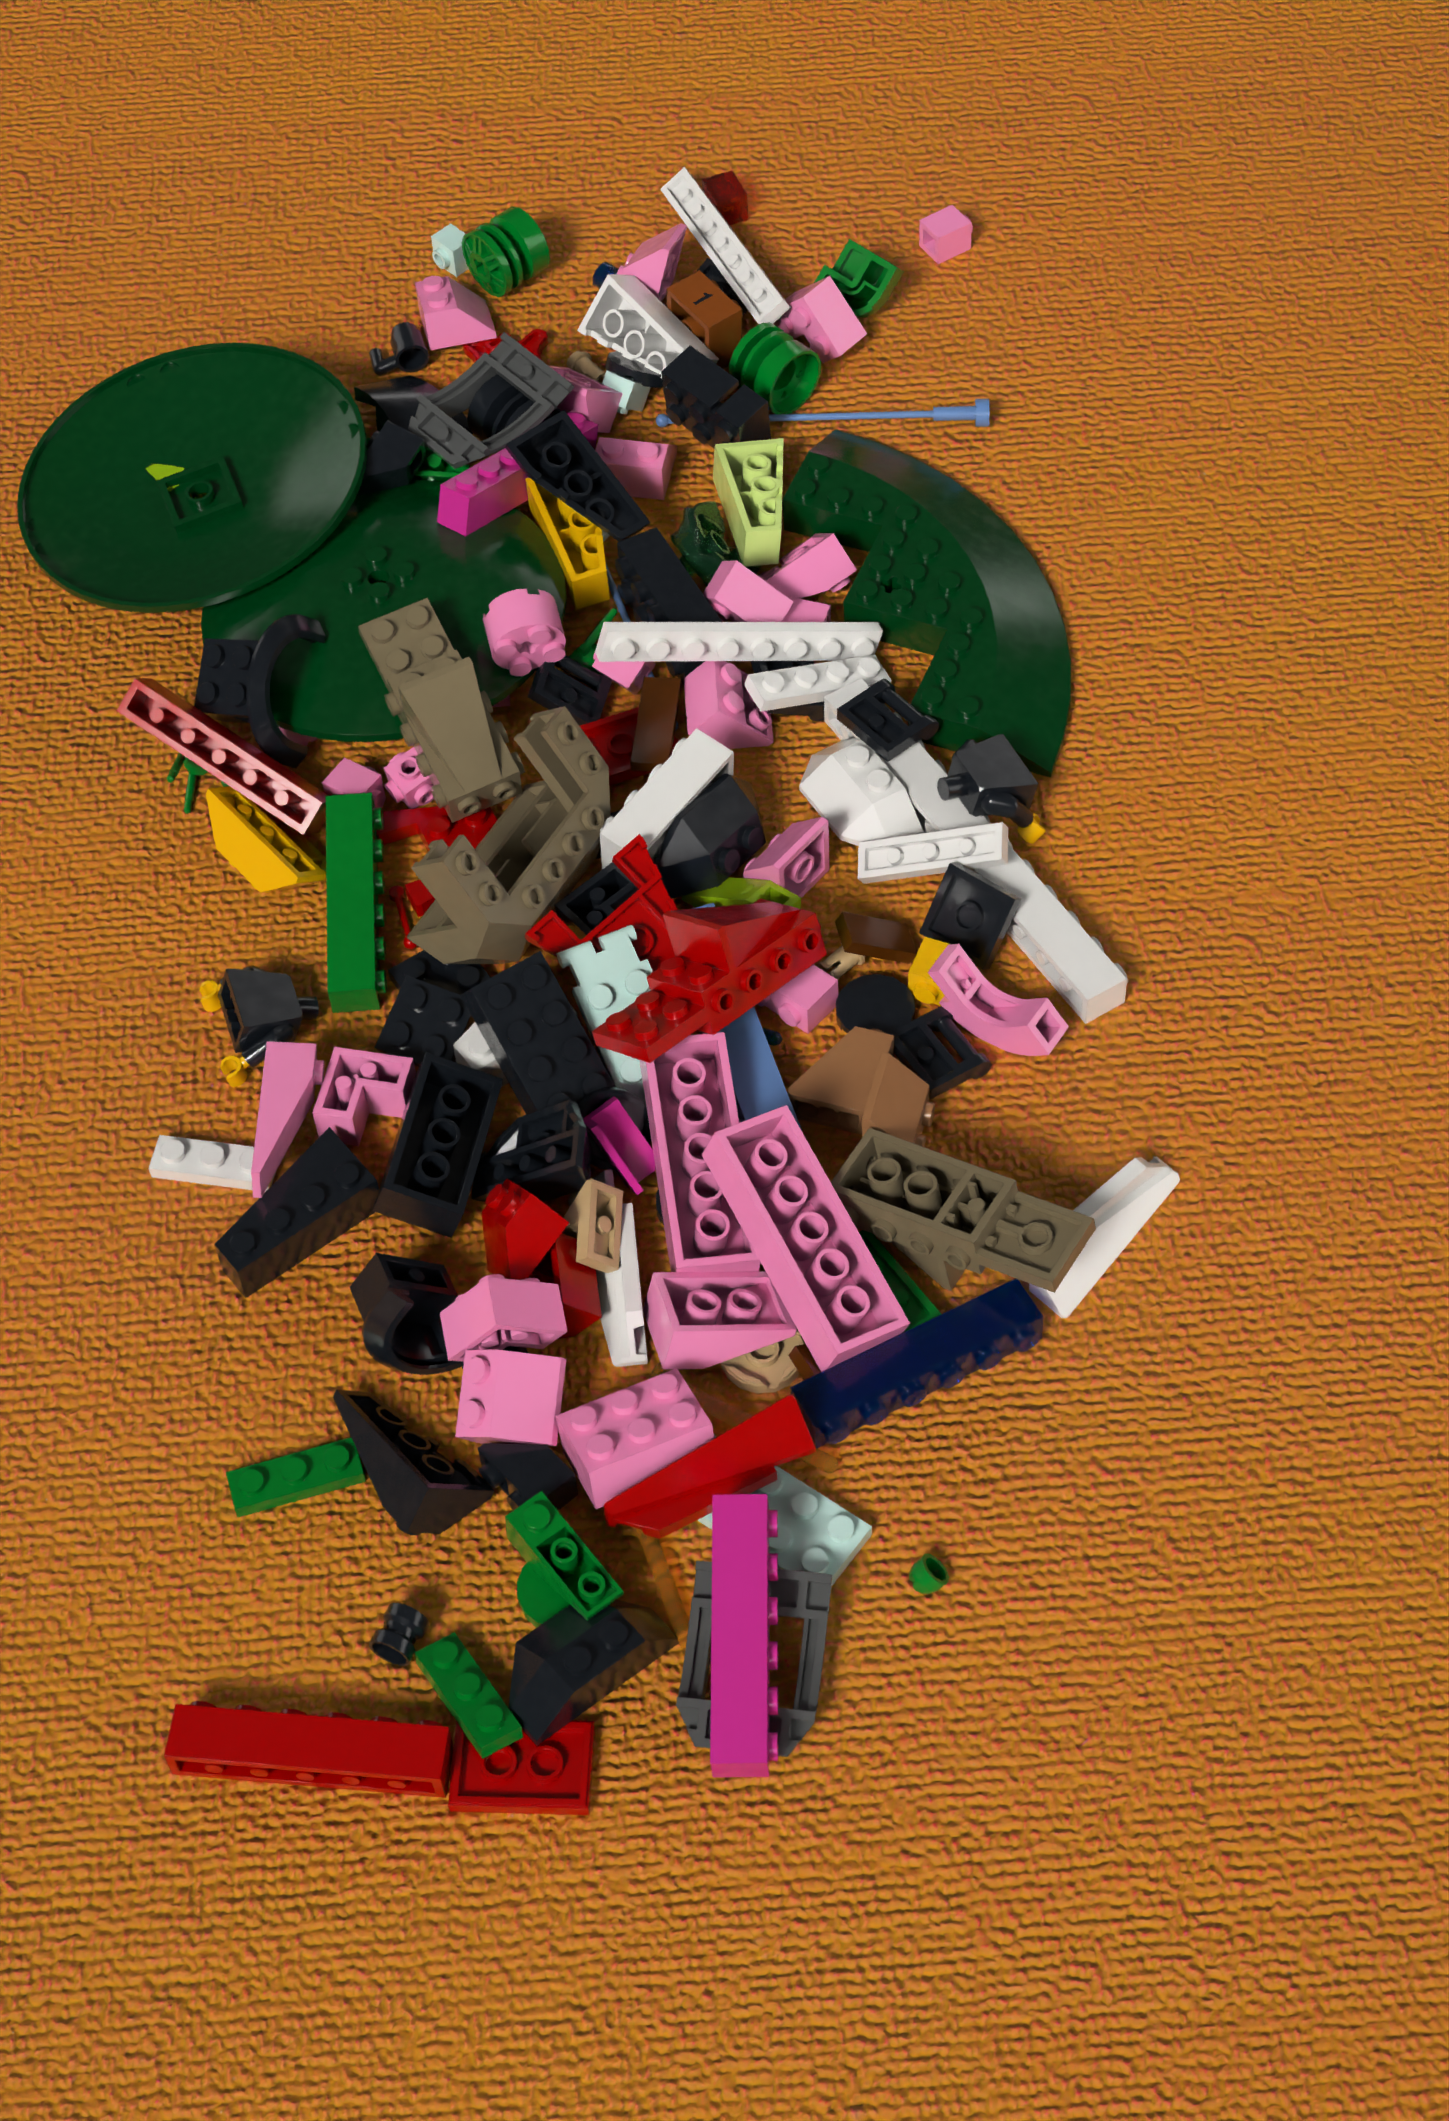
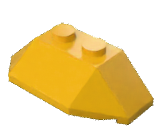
M230 786L208 788L206 799L216 849L228 860L231 866L236 868L250 882L254 889L260 893H269L271 891L292 889L326 879V857L301 833Z

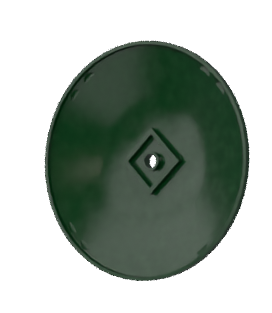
M249 343L207 344L170 351L143 360L106 378L85 392L55 419L32 451L19 485L17 509L21 534L32 558L39 568L55 584L87 602L106 608L142 613L175 612L217 604L246 594L285 574L307 558L333 533L354 502L364 477L367 463L365 426L357 404L340 380L316 362L294 352L277 347ZM152 464L183 467L184 470L156 480L145 468ZM178 485L176 488H174V489L171 490L170 492H169L168 489H167L168 487H172V486ZM201 493H207L202 498L194 499L197 495Z
M411 480L409 485L357 495L349 511L333 533L302 562L280 577L255 590L203 607L201 621L203 645L205 638L259 641L266 629L275 620L289 614H300L320 622L323 629L325 643H311L300 638L295 639L285 646L275 662L270 681V703L277 726L306 736L344 742H376L403 739L400 730L402 722L398 715L393 716L387 706L384 695L388 694L389 691L359 634L358 626L428 598L454 650L459 652L462 659L470 657L477 676L480 692L485 691L492 706H494L524 684L537 668L532 669L527 675L517 677L511 675L509 669L502 668L494 662L483 623V614L487 615L490 611L488 605L491 601L506 592L516 589L527 588L528 594L540 595L539 590H543L554 597L561 623L563 624L567 603L565 577L545 533L516 508L466 537L437 523L440 485L444 482Z

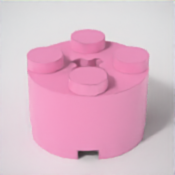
M527 588L506 592L493 599L488 605L490 611L487 615L483 614V623L492 658L500 667L509 669L510 674L513 676L527 675L532 669L540 667L544 662H557L565 657L566 639L554 597L546 591L539 590L540 595L528 594Z

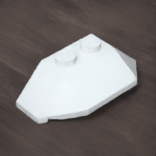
M843 739L811 755L800 782L799 790L818 814L829 821V827L840 840L859 846V842L924 833L906 788L875 751L861 739Z

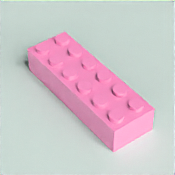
M719 1032L715 1035H689L651 1063L640 1060L671 1272L759 1271L761 1262L702 1157L703 1151L715 1132L739 1123L725 1032Z
M782 1106L715 1132L703 1151L702 1157L821 1373L824 1374L894 1344L909 1326L910 1322L788 1106Z

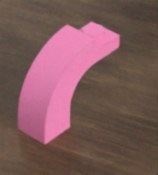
M959 943L948 945L927 972L944 994L939 1004L953 1015V1019L979 1039L1004 1051L1026 1056L1049 1055L1069 1027L1047 997L1021 999L1008 995L992 985L981 974Z

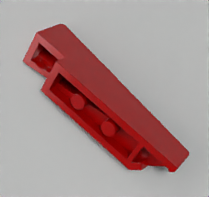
M792 1394L787 1395L607 1501L603 1507L605 1521L608 1526L615 1528L616 1524H622L642 1529L646 1536L661 1539L712 1513L713 1495L750 1494L776 1481L777 1471L774 1466L816 1452V1447L795 1397Z

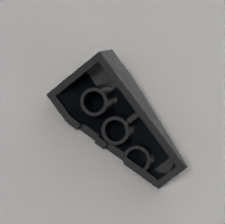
M565 410L506 444L505 448L529 478L620 542L630 538L650 525L648 518Z
M335 1391L333 1395L334 1401L385 1510L396 1520V1525L400 1530L415 1536L420 1533L441 1534L491 1499L494 1490L469 1464L460 1458L455 1459L453 1463L437 1452L440 1443L430 1436L424 1438L415 1432L407 1430L408 1420L373 1394L361 1391Z

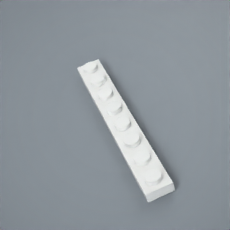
M685 167L682 168L660 190L758 324L767 322L773 324L778 321L791 307L691 173Z
M603 622L595 653L599 662L836 661L874 655L883 630L878 622Z

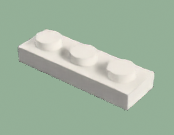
M159 1135L148 1169L152 1178L252 1190L251 1170L254 1147ZM275 1174L272 1180L270 1181L266 1191L272 1186Z

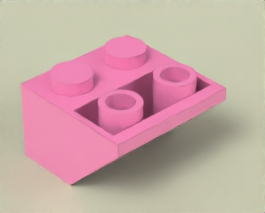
M705 661L683 678L688 735H691L697 728L728 749L769 746L774 742L771 714L767 713V711L760 712L744 686L748 674L738 669L734 664L726 661Z

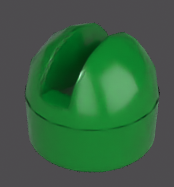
M924 1554L911 1567L909 1580L913 1582L914 1590L921 1594H932L948 1583L949 1575L939 1559L931 1554Z

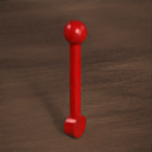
M393 886L389 889V896L396 903L405 934L403 945L406 949L413 950L417 945L406 938L411 931V927L403 903L405 892L403 887Z

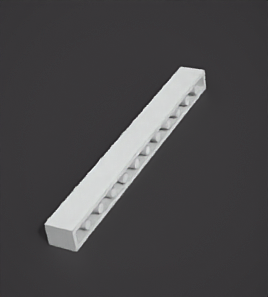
M862 678L824 696V722L840 740L860 739L837 720V708L869 688V685ZM894 712V714H895L898 718H900V719L902 720V718L900 717V715H899L898 713ZM922 740L889 762L876 753L906 788L924 833L991 824L988 816L975 817L970 815L959 798L945 801L940 797L937 783L940 778L947 777V771L939 760H934L929 755ZM1009 839L1007 865L970 869L1022 898L1007 930V934L1085 1024L1125 1003L1128 978L1124 969L1118 963H1113L1109 959L1098 939L1087 934L1081 927L1075 913L1064 908L1058 901L1052 887L1047 884L1044 885L1035 875L1030 862L1026 859L1022 860L1013 850Z

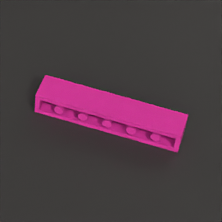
M568 412V416L595 449L598 424L586 419L580 413ZM504 448L440 485L437 523L466 537L526 502L528 495L525 479L529 477L523 472L507 449Z
M767 1494L713 1495L710 1765L713 1778L769 1777V1761H778V1732H769V1715H778V1687H769V1670H778V1641L769 1642V1625H778V1597H769V1581H778V1553H769V1538L778 1537V1511L769 1510Z

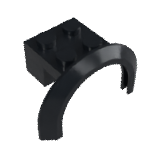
M289 614L275 620L266 629L259 641L205 638L194 707L212 719L221 722L250 723L255 740L265 754L282 765L297 768L306 757L308 746L291 741L277 726L270 703V681L279 654L291 641L300 638L311 643H325V634L320 622L304 615Z
M376 1253L349 1287L364 1321L362 1337L368 1353L377 1362L386 1367L411 1374H438L462 1367L460 1361L448 1360L440 1320V1312L452 1304L458 1296L445 1266Z

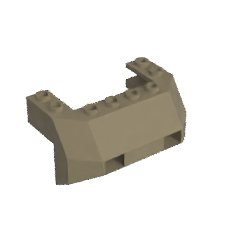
M565 706L534 713L530 717L531 723L527 728L514 737V740L544 781L525 785L522 788V794L514 798L475 849L465 835H459L450 847H448L443 839L435 840L429 844L430 850L420 862H415L411 867L435 898V901L406 938L443 964H504L519 961L532 944L524 938L525 933L551 910L556 912L555 904L572 891L598 855L600 850V829L603 827L605 820L611 816L609 768Z

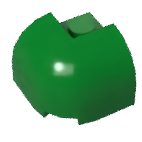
M849 239L833 269L824 265L815 282L831 276L856 317L865 318L877 313L888 301L904 271Z

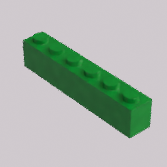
M372 792L326 796L327 992L333 1013L380 1009V994L387 993L385 970H380L379 960H386L384 936L379 937V927L386 926L384 904H378V895L385 894L383 871H378V862H384L383 840L377 839V831L384 829L382 807H375Z

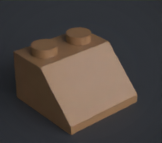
M881 1052L862 1115V1137L869 1128L925 1147L926 1136L922 1135L923 1127H931L935 1112V1103L929 1102V1084L890 1053Z

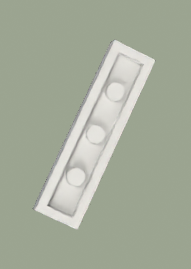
M874 654L748 674L744 686L760 712L823 702L824 696L860 678L869 687L882 679H887L890 683L892 680Z
M1003 822L859 842L858 880L866 884L946 873L949 864L953 862H958L968 869L1007 865L1008 827Z

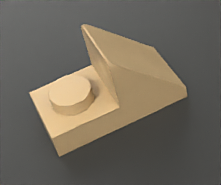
M594 1179L586 1180L563 1217L569 1224L562 1233L577 1238L576 1262L605 1273L619 1270L622 1190Z

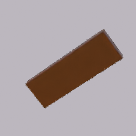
M644 677L630 761L631 771L651 772L656 765H663L672 755L682 688L681 678Z

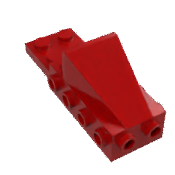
M761 898L753 904L667 911L663 914L675 957L665 960L660 965V968L647 976L651 991L639 995L635 1002L622 1011L610 1015L605 1023L592 1031L596 1046L651 1063L696 1030L715 1035L827 955L820 931L821 925L816 913Z

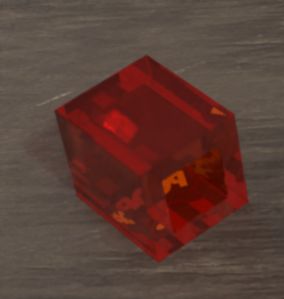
M733 170L702 179L703 191L729 225L748 220L747 193Z

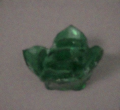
M715 501L698 503L693 508L685 507L679 529L670 536L673 544L682 554L679 560L691 576L695 573L700 576L706 587L722 561L737 560L742 564L736 545L729 547L723 539L725 533L724 522ZM748 566L747 568L757 574L761 566Z

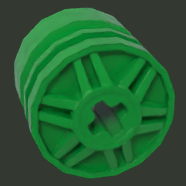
M514 206L492 218L490 223H484L465 234L461 243L463 256L473 277L485 291L496 297L503 296L511 291V289L521 285L522 280L526 281L547 269L550 263L549 248L539 226L528 213Z
M771 322L760 323L750 329L739 341L729 363V374L739 380L737 388L740 389L745 384L767 400L768 410L775 414H791L809 399L817 386L821 374V360L816 352L803 343L794 340L791 335L784 332L778 326Z

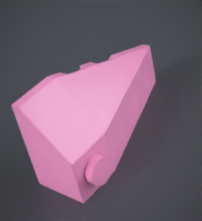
M816 533L779 559L782 565L781 568L776 566L762 572L759 577L785 596L801 599L828 591L829 589L832 592L840 590L851 581L848 576L857 571L834 533Z
M270 1041L266 1043L251 1170L253 1198H262L314 1102L316 1085H322L324 1060H317L316 1044Z

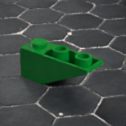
M542 1491L505 1516L508 1540L533 1571L586 1620H589L624 1594V1591Z

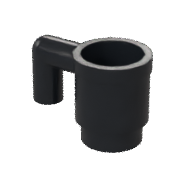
M409 322L399 323L391 331L390 343L394 355L384 359L383 353L379 348H374L369 352L373 370L379 376L398 368L408 373L417 372L423 369L429 361V353L420 331L414 324Z

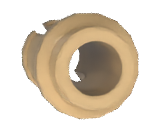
M576 351L567 360L568 368L597 382H603L601 377L604 379L606 372L591 361V356L588 352Z
M841 943V947L825 960L819 962L817 967L826 972L835 966V969L829 975L838 980L856 964L862 965L865 963L866 956L844 952Z

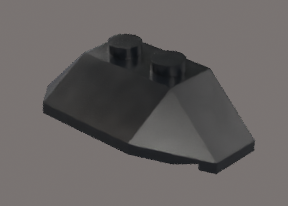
M724 773L676 816L663 841L659 858L655 857L653 863L657 865L661 873V880L671 899L720 886L766 843L762 819L752 783Z
M567 1100L518 1117L496 1139L490 1151L481 1154L473 1180L471 1199L485 1202L490 1191L496 1185L503 1184L506 1179L529 1191L542 1202L580 1191L586 1180H589L591 1176L592 1147L577 1102Z
M616 1599L589 1620H586L571 1605H568L516 1642L508 1708L522 1726V1730L538 1746L679 1643V1637L650 1607Z

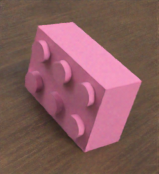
M677 1368L556 1415L563 1453L595 1509L603 1507L607 1501L714 1439L711 1421Z

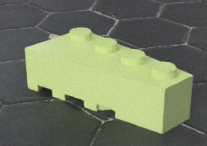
M784 438L715 444L713 481L740 559L745 567L779 564L782 529Z

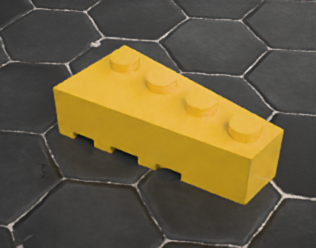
M526 478L529 508L537 526L545 533L563 569L566 590L575 610L609 600L602 529L531 478Z

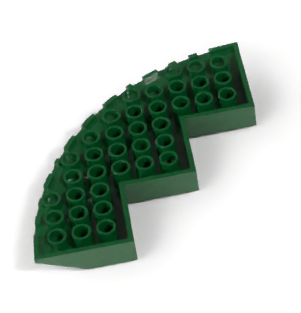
M835 429L808 451L782 499L784 530L809 537L816 533H834L841 545L869 552L843 601L844 622H878L883 630L881 642L934 655L911 702V705L924 716L930 715L939 723L937 732L928 740L921 739L923 743L956 752L967 739H973L979 743L996 735L1003 734L1030 772L1051 778L1064 743L1065 729L1069 717L1071 658L1066 628L1054 593L1036 560L1014 531L995 512L952 478L922 461L891 447Z

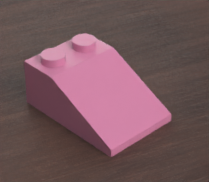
M766 1271L653 1272L643 1307V1313L663 1370L675 1368L705 1369L795 1336L797 1331L791 1316Z

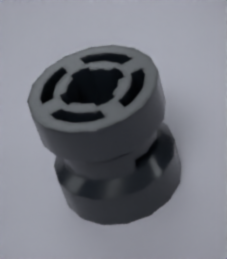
M391 1603L383 1616V1629L375 1631L369 1642V1647L382 1659L395 1665L407 1666L415 1654L414 1643L416 1640L424 1637L429 1627V1621L422 1613L410 1606L401 1603Z

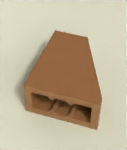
M857 1026L849 1031L789 1087L787 1093L797 1119L862 1135V1115L881 1052L890 1053L894 1057V1035L886 1034L878 1029H866Z

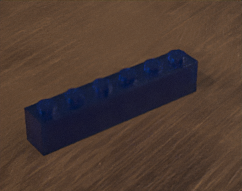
M1014 1279L790 1387V1394L795 1397L816 1449L827 1443L836 1444L843 1441L850 1432L866 1424L869 1426L878 1424L889 1413L903 1406L912 1407L917 1405L926 1395L942 1387L945 1389L951 1388L960 1383L965 1376L979 1369L988 1370L994 1367L1003 1357L1016 1351L1024 1352L1031 1349L1042 1339L1044 1316L1020 1281Z

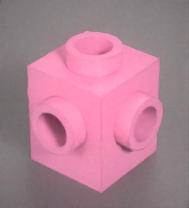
M414 747L407 752L395 755L389 764L384 767L388 782L384 785L386 790L396 803L403 801L409 809H414L419 805H426L434 799L431 792L433 784L429 776H422L415 756L418 754Z

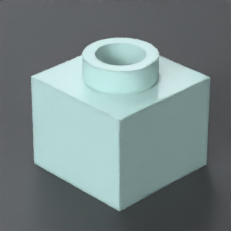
M450 223L431 236L432 257L439 268L445 269L455 277H458L469 269L463 256L461 244L466 233Z
M606 370L602 384L623 393L617 412L626 415L629 410L642 412L651 387L642 386L641 383L633 381L634 378L627 375L623 377Z

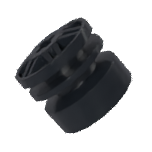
M497 374L486 381L476 392L469 406L467 416L469 429L480 440L488 439L517 420L534 402ZM556 407L541 423L560 413V409Z

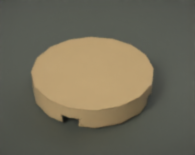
M797 1329L795 1336L721 1362V1367L727 1378L740 1389L757 1394L773 1393L789 1386L800 1375L788 1355L796 1345H804V1341Z

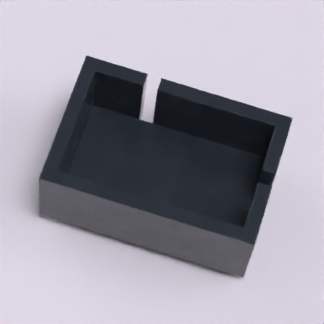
M691 345L661 371L667 416L676 425L680 426L682 424L690 430L700 443H707L715 449V444L771 439L768 401L744 384L724 404L721 403L739 386V380Z

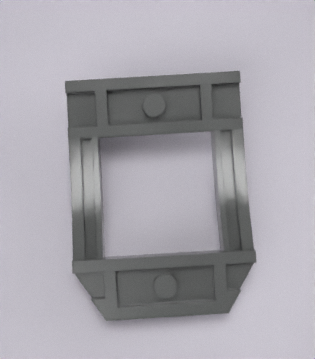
M505 332L500 336L502 341L489 355L484 353L460 377L434 394L427 397L421 394L417 398L419 405L415 418L411 416L408 426L409 431L425 439V445L455 470L494 455L504 449L507 443L538 426L574 389L572 383ZM498 374L532 400L534 404L508 427L488 439L479 441L452 418L467 410L476 392L482 385Z
M696 1560L694 1593L691 1602L683 1671L676 1706L694 1746L710 1749L711 1700H705L711 1661L712 1562ZM778 1569V1581H769V1597H778V1617L804 1619L793 1709L778 1708V1715H769V1732H778V1756L788 1757L815 1723L824 1660L832 1574Z

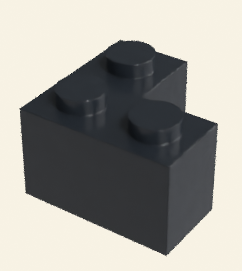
M612 862L556 903V913L579 939H583L639 889Z

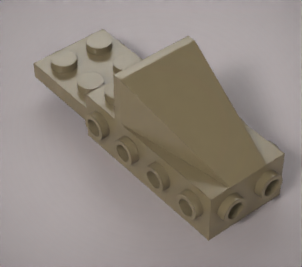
M428 598L359 625V634L389 691L388 694L384 695L387 706L393 716H399L402 722L400 730L408 747L414 746L418 754L415 756L418 768L423 777L429 776L433 784L431 792L439 808H445L452 823L522 794L520 775L525 773L522 761L517 752L510 753L506 743L509 742V739L501 721L495 723L490 715L493 712V707L485 691L480 692L473 662L470 657L462 659L459 652L454 650Z
M872 1128L867 1130L831 1181L856 1228L872 1233L882 1241L892 1243L939 1285L952 1291L966 1269L982 1274L987 1267L1055 1293L1096 1230L1094 1218L1020 1192L1014 1179Z

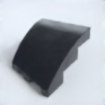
M411 375L354 386L356 401L375 406L376 427L378 431H381L387 420L409 431L408 426L411 416L415 418L419 405L417 398L421 394L427 397L439 391L433 385ZM463 412L452 418L469 433L473 434L469 429L467 417Z

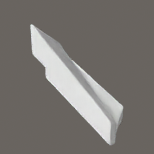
M1157 1156L1153 1157L1150 1162H1147L1142 1157H1136L1073 1210L1094 1218L1096 1230L1055 1293L1030 1283L1029 1291L1061 1318L1069 1317L1180 1181L1178 1173Z
M604 1170L593 1178L615 1187L613 1170ZM579 1191L570 1195L568 1199L569 1206H571ZM625 1203L622 1204L619 1270L605 1273L596 1269L602 1314L600 1320L611 1360L615 1367L648 1364L633 1204Z

